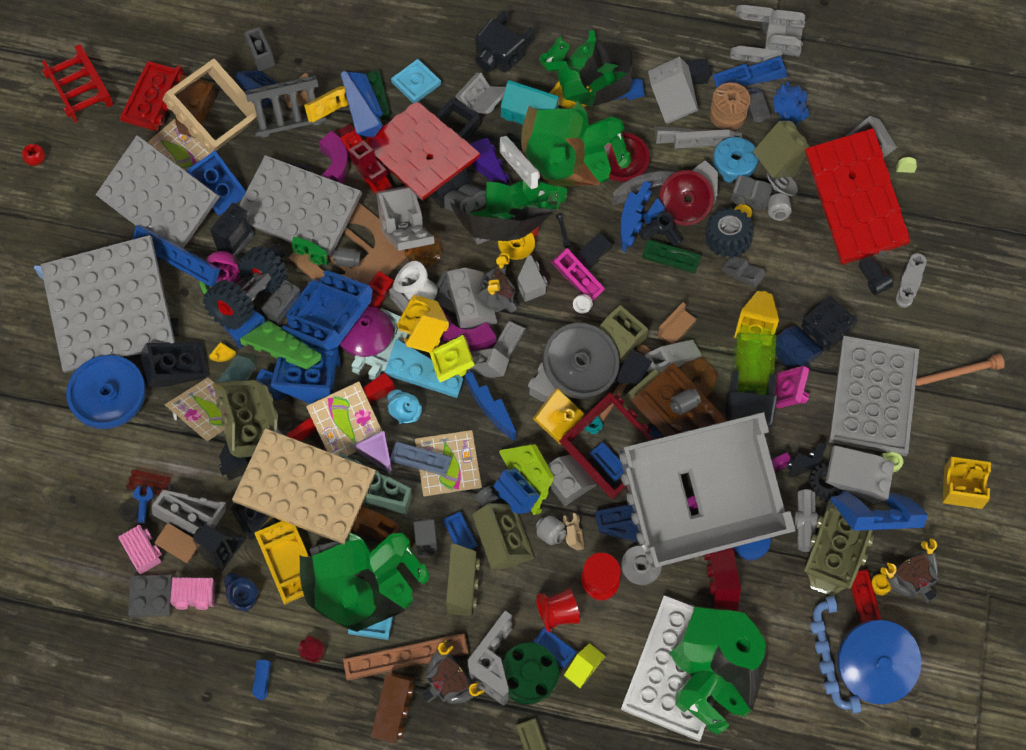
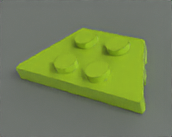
M534 444L500 450L499 453L508 469L516 468L539 494L540 497L534 503L531 511L533 515L540 514L542 511L540 505L542 500L547 498L548 489L552 485L554 476L538 447Z

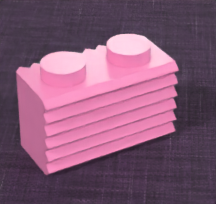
M137 525V527L118 537L140 575L161 563L159 556L162 554L157 545H151L150 540L153 538L147 528L143 530L140 525Z
M172 578L170 602L179 610H186L188 606H196V609L207 610L208 607H214L216 583L213 578Z

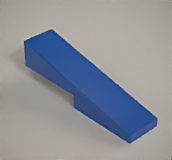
M781 56L747 67V64H743L713 75L716 87L725 83H737L741 86H747L787 77Z

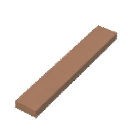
M465 634L343 659L346 679L348 681L427 664L438 650L439 644L444 640H447L445 642L447 649L453 645V650L449 652L453 658L469 655Z

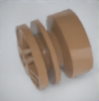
M725 83L717 87L713 94L710 108L711 122L721 130L729 129L732 131L743 126L750 105L749 92L737 83Z

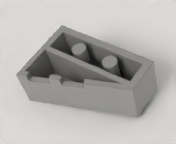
M162 490L152 505V514L155 517L171 524L191 537L204 524L217 525L226 512L225 502L219 501L218 503L208 501L205 498L188 497L186 494Z

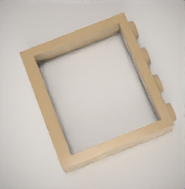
M212 59L167 91L163 98L167 108L174 112L177 120L188 128L189 133L196 137L202 148H205L209 153H212L214 150L217 151L258 120L254 103L247 102L246 94L215 59ZM207 72L247 116V118L216 141L175 96Z

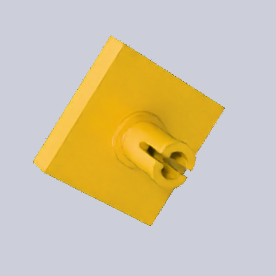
M554 389L532 419L561 444L559 440L585 414L559 389Z

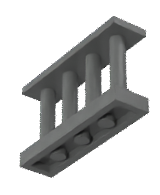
M316 75L245 91L247 102L254 103L259 127L254 128L256 136L267 137L270 133L310 124L316 126L326 121L325 116L315 122H309L308 117L301 118L296 96L297 91L304 90L307 92L309 102L315 99L314 89L319 87ZM282 94L289 95L294 115L293 120L284 121L278 99ZM264 98L272 100L277 121L275 124L266 126L261 101Z

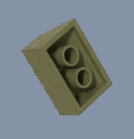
M487 504L472 514L491 569H506L534 559L519 514L514 513L510 509L509 504Z
M451 544L446 600L448 615L472 616V610L477 608V597H474V590H478L479 578H475V571L480 569V558L476 557V551L457 544Z

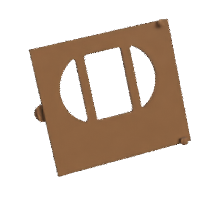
M358 202L347 224H359L370 230L375 239V246L371 248L345 227L343 233L366 251L368 255L360 261L359 267L355 266L352 269L344 266L338 267L345 272L341 276L368 285L378 271L388 276L414 252L412 250L414 248L407 249L408 253H405V250L398 251L383 236L380 219ZM294 252L288 257L293 264L312 280L318 281L325 276L324 271L318 265L309 262L308 255H299ZM332 254L331 258L328 257V259L331 260V261L336 265V261H333V254Z

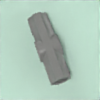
M805 489L797 492L795 528L797 529L798 550L810 552L813 546L809 544L813 534L816 535L818 514L815 512V492Z

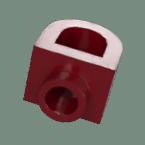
M307 636L306 640H301L298 647L301 659L317 663L324 658L325 649L320 640Z

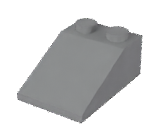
M680 57L648 71L651 87L666 124L698 111L689 66Z
M833 446L826 483L875 504L888 500L895 463L877 455Z

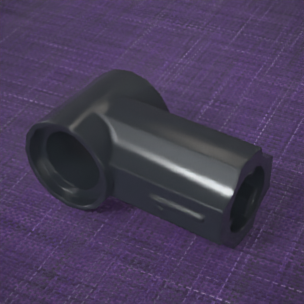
M868 257L859 263L858 267L868 280V287L874 295L893 287L890 275L886 272L883 273L873 257Z

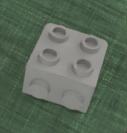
M476 73L458 92L456 98L470 110L488 114L494 110L499 101L503 100L506 87L489 86L482 73Z

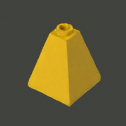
M757 291L741 310L734 338L771 347L779 322L772 294L766 291Z

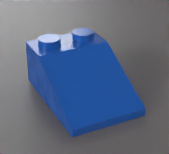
M215 150L186 170L220 196L212 207L218 216L224 213L232 202L236 204L242 200L246 193Z

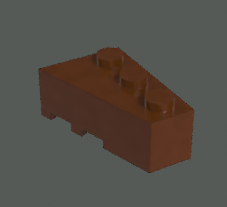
M180 75V82L188 76ZM197 79L178 93V99L195 119L203 125L217 95L212 83ZM176 118L175 123L179 134L193 137L189 133L188 128Z

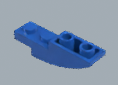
M644 181L638 194L630 192L626 199L620 225V244L623 252L627 250L628 246L632 247L635 241V233H639L642 229V212L645 207L643 204L645 201L648 202L652 195V191H650L651 183Z

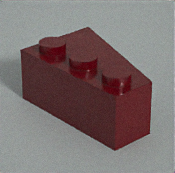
M733 547L703 555L704 561L707 560L708 564L706 565V574L709 577L712 606L738 611L741 586Z

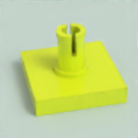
M464 335L433 349L432 353H430L437 378L440 382L455 375L462 377L466 374L467 369L475 366Z

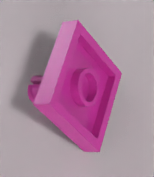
M801 366L777 372L774 396H778L776 409L800 403L804 404L808 401L809 393L804 391L809 373L807 367Z

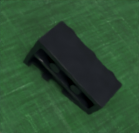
M204 524L202 528L196 530L193 536V542L202 558L221 571L225 569L246 540L228 527Z

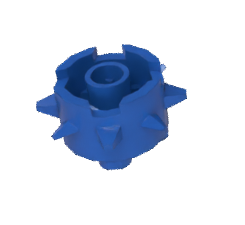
M788 81L786 86L781 84V89L775 90L778 94L774 95L775 113L779 112L781 117L778 121H791L795 126H798L799 121L809 118V111L805 103L808 99L806 90L802 91L798 85L790 87Z

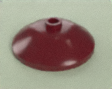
M622 132L626 150L630 153L631 163L628 167L622 169L618 165L612 144L608 143L604 148L611 168L609 179L618 182H628L644 174L649 165L650 153L642 139L631 133Z
M683 170L672 174L665 180L660 189L659 200L665 207L664 212L672 215L674 223L689 226L701 222L709 215L714 204V191L710 182L702 174L691 170ZM687 195L691 196L690 202L685 201Z

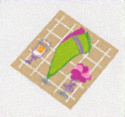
M175 119L148 141L150 145L185 171L210 154L205 148H202L197 138L179 134Z
M208 377L164 404L206 441H209L225 429V426L221 423L222 415L220 409L216 405L217 398L212 384L214 382Z
M360 382L306 406L327 452L339 456V453L342 452L348 456L357 451L356 446L358 443L382 432Z
M472 430L415 439V444L418 448L452 457L446 477L419 469L423 497L482 488Z

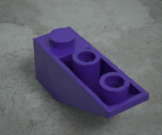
M488 138L470 143L481 156L472 163L474 169L491 182L507 185L509 183L508 175L506 172L503 173L502 162L500 158H496L495 147L493 144H490Z

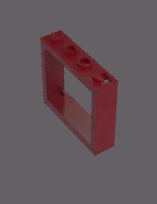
M609 393L559 442L605 493L615 500L627 489V485L624 486L621 483L614 489L572 441L612 403L647 441L659 438L656 437L654 439L649 434L652 430L644 422L640 424L636 420L638 415L631 408L627 410L623 406L625 401L618 394L614 396Z

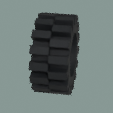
M822 463L820 467L819 465L816 466L808 479L809 490L815 492V498L819 496V500L822 501L824 498L825 502H829L832 496H839L843 491L835 486L826 489L820 485L819 479L827 476L829 463L827 466H825V463Z

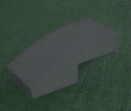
M736 256L729 258L722 267V270L731 277L755 288L766 275L764 269L751 266L746 259Z

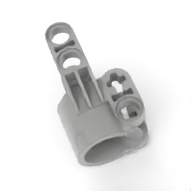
M738 5L736 7V16L743 20L767 22L768 28L765 49L746 46L733 47L730 49V58L761 63L779 56L782 57V55L800 56L803 45L801 36L806 22L803 13L773 10L772 8Z

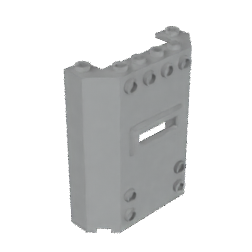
M764 412L621 449L619 457L624 473L621 474L623 485H627L629 492L626 494L629 505H632L634 513H631L632 521L638 527L639 533H636L639 545L642 544L646 561L652 568L796 531L791 512H785L764 435L769 430ZM688 472L699 514L693 516L690 513L680 475Z

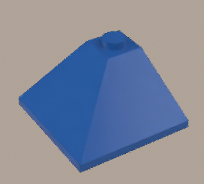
M312 348L321 354V360L308 369L286 362V358L278 357L271 381V388L310 404L333 394L338 349Z

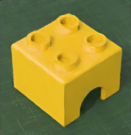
M418 295L411 297L397 323L399 331L410 335L408 339L404 338L407 347L432 353L433 349L439 345L441 335L449 326V322L438 301Z
M950 457L944 466L942 503L982 509L990 500V488H987V480L991 473V462Z

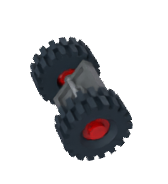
M262 246L252 247L238 261L239 275L243 276V278L236 285L232 281L228 283L227 280H220L203 296V304H206L204 308L209 311L208 315L210 317H214L213 320L215 322H220V326L223 327L225 325L226 329L229 330L231 328L233 330L239 329L253 315L254 309L252 308L254 305L250 302L256 298V294L258 292L262 295L265 293L266 295L273 294L287 278V269L283 268L285 264L279 261L281 258L279 256L276 257L274 255L275 252L272 250L269 252L266 247L262 249Z

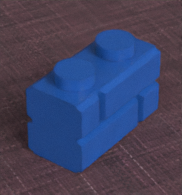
M516 468L504 470L499 477L500 479L494 485V488L499 492V497L507 501L514 513L523 514L530 512L534 503L540 497L539 494Z

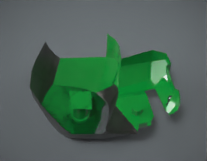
M589 30L588 40L575 50L568 64L563 59L570 45L562 41L561 36L555 40L556 43L552 48L539 58L541 65L547 71L558 72L565 100L578 101L580 104L592 107L610 102L630 92L633 80L631 48L597 42L594 30Z
M524 180L512 186L487 182L486 209L468 214L458 209L451 201L450 204L458 219L474 238L511 241L527 236L552 213L557 212L561 202L564 203L567 199V189L561 186L541 183L539 180L538 187L533 189ZM558 201L557 205L548 202Z
M349 532V541L345 545H337L310 557L300 556L301 588L307 604L323 617L356 632L405 612L406 608L412 604V589L396 569L400 562H404L418 582L423 584L428 581L429 573L426 566L421 564L412 553L410 541L403 533L390 534L370 553L365 542L358 535Z
M690 605L695 606L684 638L669 653L675 664L691 675L675 693V705L683 712L688 710L706 724L708 730L718 735L725 731L729 724L707 702V697L712 695L718 703L733 715H740L746 718L748 713L753 710L767 667L766 643L755 624L745 613L720 607Z

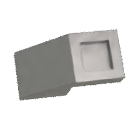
M757 88L748 89L747 91L750 95L748 117L754 122H763L765 119L771 118L763 93Z

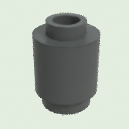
M338 247V250H334L333 261H336L337 266L359 267L361 252H357L356 249Z
M687 389L671 397L670 407L674 413L682 415L697 407L701 399L695 389Z

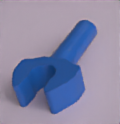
M137 486L133 492V498L139 501L138 523H146L147 503L155 498V493L152 487L148 486L147 494L143 497L141 495L142 487Z

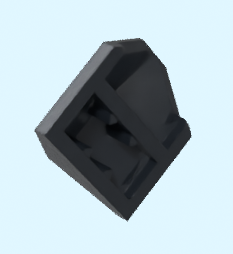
M632 349L619 369L615 381L621 384H639L653 361Z

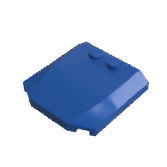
M326 270L323 272L325 276L318 281L314 279L309 282L287 311L286 318L288 321L286 326L283 325L282 329L292 336L329 350L338 347L370 304L372 288L367 284Z

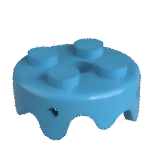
M730 137L722 140L714 151V169L729 183L737 179L738 175L750 177L756 172L759 159L753 153L756 147L749 140L740 137ZM736 154L739 155L741 159L735 160L731 156Z

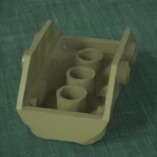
M232 380L212 383L217 398L216 405L222 415L221 423L225 426L224 434L230 453L240 458L251 457L265 428L277 433L278 413L274 410L272 404V394L269 393L268 387L258 380Z
M829 499L824 516H819L816 527L819 528L817 535L813 534L809 545L813 547L804 571L808 574L811 589L829 596H835L843 589H851L860 566L865 565L868 557L865 551L867 546L871 547L874 536L871 535L872 530L853 531L831 499Z

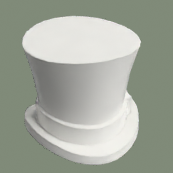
M418 261L407 263L399 271L393 284L394 289L399 293H404L408 301H410L413 295L434 300L438 291L437 285L427 278L425 267Z

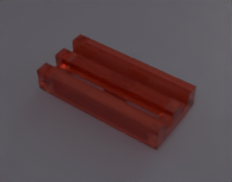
M132 469L126 488L127 490L134 491L137 486L133 484L139 483L163 488V490L167 491V485L170 484L171 479L167 476ZM136 476H137V477H141V478L156 480V481H160V482H165V484H163V483H158V482H154V481H149V480H144V479H139V478H136ZM142 487V493L147 494V488ZM153 489L155 496H159L162 492L160 490Z

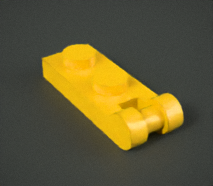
M337 87L305 104L304 107L308 121L315 122L333 111L349 105L345 97V87Z

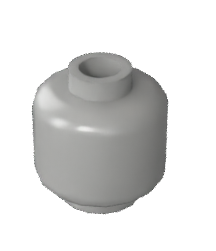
M778 193L770 196L767 204L770 218L781 221L790 216L792 209L790 198L787 195Z
M554 516L541 518L536 524L537 536L549 545L561 543L566 536L565 525Z

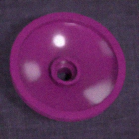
M367 306L340 345L345 351L355 356L370 357L377 355L390 345L393 338V324L383 311Z

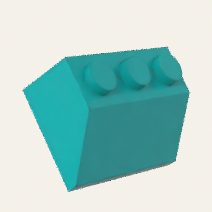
M508 80L501 104V117L507 121H514L523 125L529 105L536 110L558 109L559 96Z

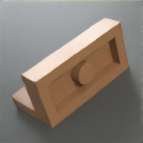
M684 302L659 327L657 337L667 345L677 343L696 323L697 319L685 311L686 304Z
M169 523L166 524L155 541L156 545L185 563H189L195 552L198 551L193 542L194 538Z

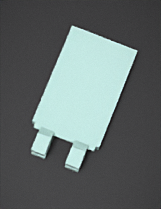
M382 308L380 310L387 314L393 324V338L390 345L383 352L374 356H355V360L352 363V372L358 375L364 368L365 363L371 365L372 368L368 373L370 375L369 380L371 381L379 377L382 371L385 372L395 340L398 339L405 344L404 338L408 339L409 337L408 333L399 331L397 327L400 316Z

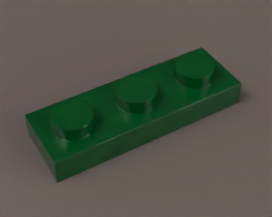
M380 71L363 73L366 74L383 114L379 120L390 118Z
M652 240L647 241L642 255V259L696 274L701 258L699 254Z

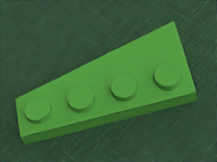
M269 320L240 338V342L244 346L252 345L255 350L260 352L265 350L270 352L273 357L286 358V362L305 369L310 368L321 360L320 353Z

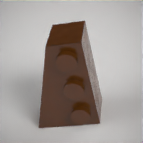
M395 672L385 675L371 738L394 744L398 742V739H402L405 727L402 725L404 718H407L410 706L408 704L410 697L412 698L415 677Z

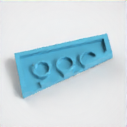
M398 339L395 340L384 372L387 376L455 398L458 397L463 382L462 377L455 375L440 382L430 358L411 347H407L406 344Z

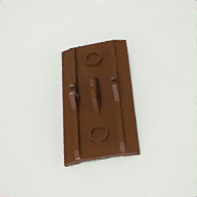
M674 363L669 365L631 400L663 437L727 422L724 416ZM687 389H695L701 399L698 406L682 415L674 413L670 407L671 397Z

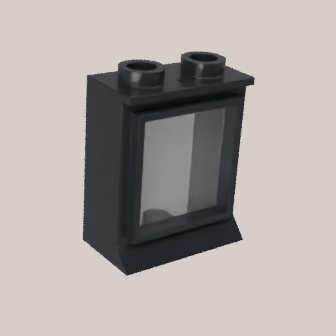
M233 202L210 231L217 251H227L237 258L256 233L250 227L247 216L248 211Z

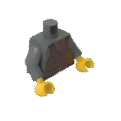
M501 253L496 259L498 265L483 275L476 294L478 298L495 312H500L506 308L512 313L518 307V304L513 300L516 291L515 287L505 276V265H508L510 261L508 253Z
M929 539V547L927 542L922 541L921 546L926 550L925 553L921 551L897 567L894 564L887 563L888 570L883 567L880 569L882 574L887 575L886 578L894 592L908 596L910 599L920 594L926 603L931 602L937 597L931 589L938 581V565L934 551L937 543L933 539Z
M444 640L439 644L438 650L431 657L426 672L428 676L426 679L431 686L422 692L424 698L429 703L439 695L443 702L447 701L450 704L465 703L475 696L483 694L484 690H477V685L480 682L471 683L449 653L453 650V645L447 649L445 647L447 640Z

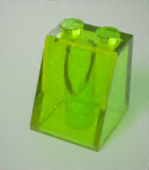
M737 333L733 346L732 371L739 372L738 392L743 393L745 390H751L758 394H766L767 377L770 374L774 375L776 335Z

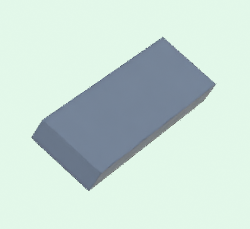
M395 442L390 461L446 477L452 457Z

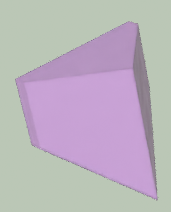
M384 431L357 444L356 449L359 455L390 474L392 469Z

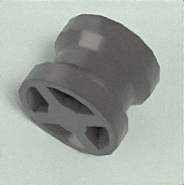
M490 486L482 489L475 496V500L480 502L482 507L487 504H497L500 500L497 495L493 494V489Z

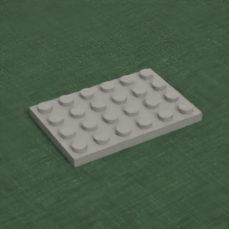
M138 135L96 193L100 199L135 226L142 225L183 249L220 197Z
M265 155L239 206L248 211L247 216L250 227L291 243L293 236L308 240L325 250L327 257L331 258L362 192Z
M843 336L829 436L830 443L885 453L894 452L901 456L908 455L919 349Z

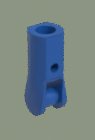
M267 660L256 661L252 693L258 700L265 699L268 694L271 662Z

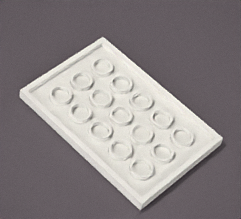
M664 596L621 710L700 741L706 724L688 710L683 712L675 705V693L691 675L680 669L669 654L682 642L695 607ZM710 695L707 697V702L713 706L715 699Z

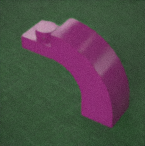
M330 131L319 141L321 152L332 161L330 167L321 176L343 184L349 172L348 154L340 137Z
M443 310L449 322L448 329L440 337L445 344L462 335L467 340L470 352L489 349L496 344V335L487 322L473 329H461L451 322Z

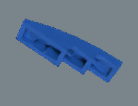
M473 372L465 374V382L485 415L512 441L515 440L516 431L502 400L493 401L487 385L479 388Z

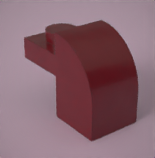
M365 141L349 149L351 158L364 179L368 178L374 184L388 175L387 170L377 161L374 150Z

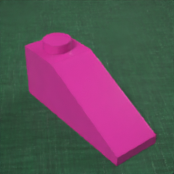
M568 248L562 249L549 261L582 294L588 295L592 301L605 289Z

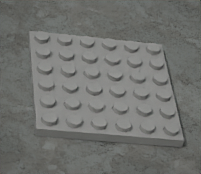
M150 235L40 264L64 373L76 371L83 363L98 356L115 355L125 358L140 354L146 343L175 342L155 249Z

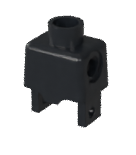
M504 10L495 20L491 18L476 36L477 55L474 58L476 64L486 72H490L494 67L504 73L508 72L525 56V49L534 41L535 29L530 27L522 36H519L505 27L508 24V12Z
M732 371L730 389L726 393V420L731 421L764 412L768 428L772 427L778 397L774 396L776 375L770 374L767 377L766 395H762L751 390H745L743 393L737 392L739 372Z

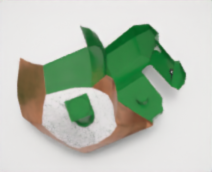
M578 101L573 109L536 110L529 105L521 133L522 152L533 167L538 170L539 175L551 185L584 186L600 185L606 182L611 171L604 148L608 143L612 144L618 165L622 169L628 167L631 163L630 153L626 150L622 136L625 128L621 119L609 117L588 125L587 113Z

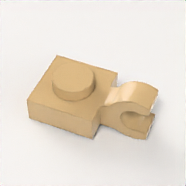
M573 513L572 522L569 521V517L563 516V523L568 526L566 534L567 544L577 551L584 549L583 533L579 527V515Z

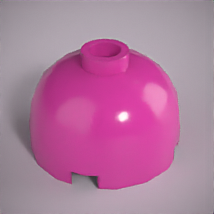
M217 251L207 257L205 261L220 269L217 282L227 280L228 283L232 281L236 284L239 281L238 259L232 253Z

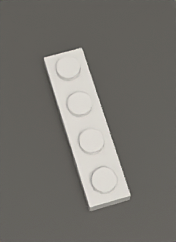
M507 136L500 137V154L531 189L537 188L540 178L538 170L519 151L514 142Z

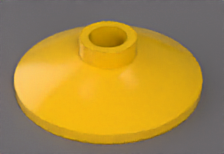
M529 233L527 236L517 240L498 241V246L501 253L509 254L510 259L520 260L533 252L535 238L532 233Z

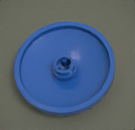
M103 355L86 361L76 369L68 382L66 397L70 410L81 423L92 428L110 429L125 424L138 413L145 399L146 386L141 372L131 361L120 356Z
M869 620L855 626L843 639L838 651V671L846 688L855 696L873 704H888L900 700L915 686L921 671V653L913 636L902 626L887 620Z

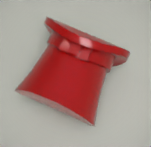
M607 553L591 555L584 564L581 576V583L585 592L593 599L600 601L613 597L620 585L621 570L619 563L613 556Z
M570 587L553 596H546L545 593L537 594L535 599L536 606L548 633L552 632V628L557 627V625L580 623L579 610Z

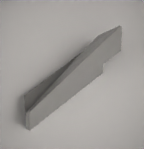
M654 126L656 144L674 143L675 149L717 146L726 138H742V132L729 129L708 130Z

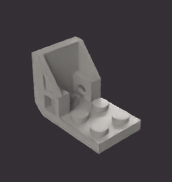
M407 186L376 192L383 236L398 251L434 244V236L423 227L421 210L414 192Z
M504 611L468 659L471 683L480 682L477 687L484 690L486 694L503 706L509 700V689L501 658L496 653L501 646L499 645L500 641L503 638L507 639L513 630L511 628L513 624L512 615Z

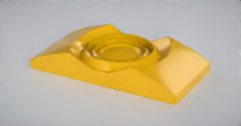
M281 521L255 532L284 605L303 597L304 594L300 581V556H309L296 526Z

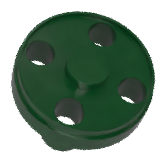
M536 643L518 644L509 649L502 657L501 661L506 681L511 680L516 684V689L508 687V697L513 701L525 705L537 704L550 696L556 688L559 678L558 664L553 654L544 646ZM512 652L519 653L521 660H515L512 657ZM541 658L548 660L549 667L541 664ZM536 687L543 688V696L536 693Z

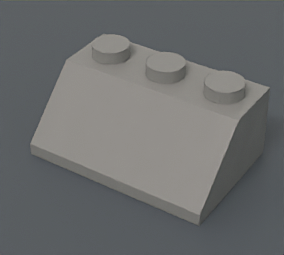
M469 268L447 271V283L459 328L473 329L485 322L488 325L496 324L497 319L494 310L476 296L484 272Z

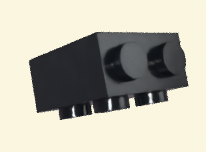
M829 295L804 318L801 327L807 335H811L816 339L822 348L830 351L842 340L843 336H846L855 328L858 320Z

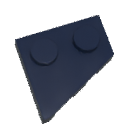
M632 505L595 511L594 515L599 533L638 542L636 533H639L637 525H634L631 513H634Z

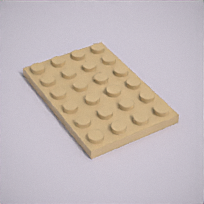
M265 428L232 500L245 507L345 545L349 532H351L376 474V470Z

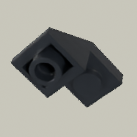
M819 442L817 448H812L809 457L797 453L796 458H791L787 469H790L788 477L792 478L815 469L819 465L827 445Z

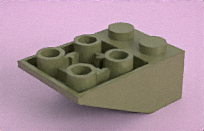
M621 305L599 326V329L604 331L614 342L619 355V364L628 357L632 349L635 350L646 340L648 328Z

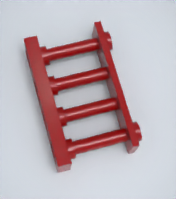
M81 44L74 46L77 53L74 55L75 57L49 68L46 61H42L44 76L52 81L66 106L63 109L67 117H72L74 123L78 122L74 114L77 111L99 101L100 103L104 101L107 108L113 105L107 89ZM82 63L83 67H81V70L56 81L53 74L72 65ZM83 76L90 77L88 83L66 93H63L60 88ZM90 89H97L98 92L95 96L73 106H70L67 101Z

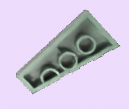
M339 453L340 457L362 465L361 462L347 457L346 454ZM376 471L363 504L407 515L412 499L411 488Z

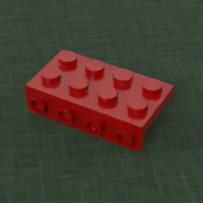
M147 61L120 115V120L158 131L160 125L162 126L164 123L166 112L169 111L163 98L167 91L180 83V75H185L182 66L177 65L175 69Z

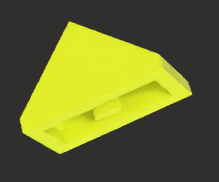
M589 643L577 654L564 676L581 688L606 656Z

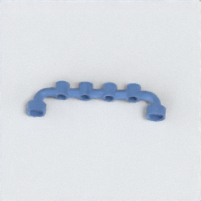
M828 596L825 597L824 602L819 603L813 611L814 622H810L812 634H817L819 640L815 642L816 653L822 654L823 661L819 662L821 674H826L828 682H824L826 694H831L834 703L839 708L851 710L852 714L860 713L861 705L858 696L849 697L848 702L843 701L840 697L834 664L825 634V626L821 617L822 611L826 609L828 613L837 612L835 597Z

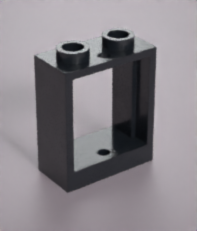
M451 98L436 117L443 122L454 111L470 121L458 134L467 141L481 126L480 115L475 110L467 108L461 101Z

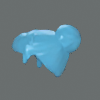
M392 390L388 393V412L399 421V424L412 423L419 419L422 413V406L414 395L402 392L401 390Z

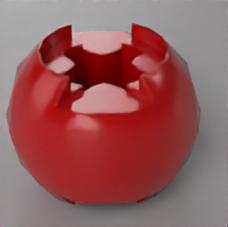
M31 143L23 148L22 159L29 166L40 165L45 159V151L38 144Z

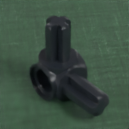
M667 212L659 213L649 226L639 232L640 237L644 240L655 234L665 235L674 247L682 243L681 237L674 229L673 217Z

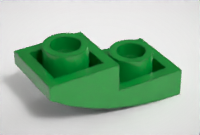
M293 236V252L299 255H308L309 262L316 265H328V257L325 250L308 240Z

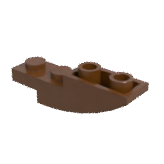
M365 507L360 508L352 527L353 531L365 539L369 540L372 537L379 543H382L390 534L403 533L400 531L402 526ZM404 534L410 541V547L412 548L416 541Z

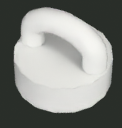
M586 294L578 295L573 301L575 311L581 314L587 313L593 306L592 299Z

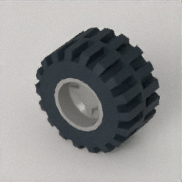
M723 208L721 211H715L714 215L709 217L706 226V244L709 246L710 251H714V254L717 256L720 254L723 258L726 256L733 258L735 255L739 257L741 253L745 254L752 243L753 223H751V218L747 217L745 212L741 213L739 209L733 210V208H729V210H726V208Z

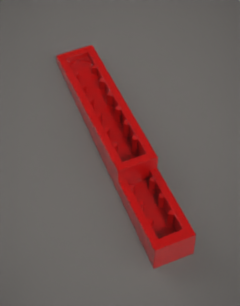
M385 373L362 388L369 404L395 390L394 383ZM310 417L286 434V436L301 441L318 431Z

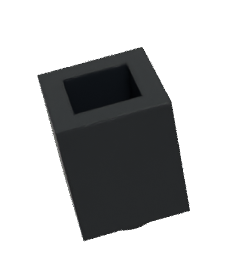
M707 59L687 60L686 64L689 66L693 85L708 84L709 76H712V67L708 66Z

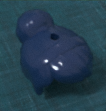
M232 572L225 576L224 585L229 604L233 608L242 611H248L253 608L259 593V588L253 581L246 576Z

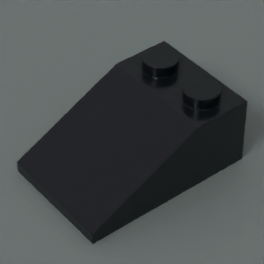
M202 342L146 343L140 353L146 388L167 387L208 377Z

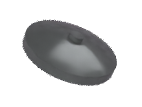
M572 323L561 327L549 338L543 351V368L548 380L556 389L572 398L588 399L602 394L611 386L618 374L619 355L614 342L604 331L590 324Z

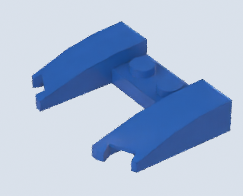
M846 490L842 491L839 496L831 497L832 503L853 531L924 528L928 514L920 505L902 494L889 492L888 500L884 501L891 510L870 511L865 504Z

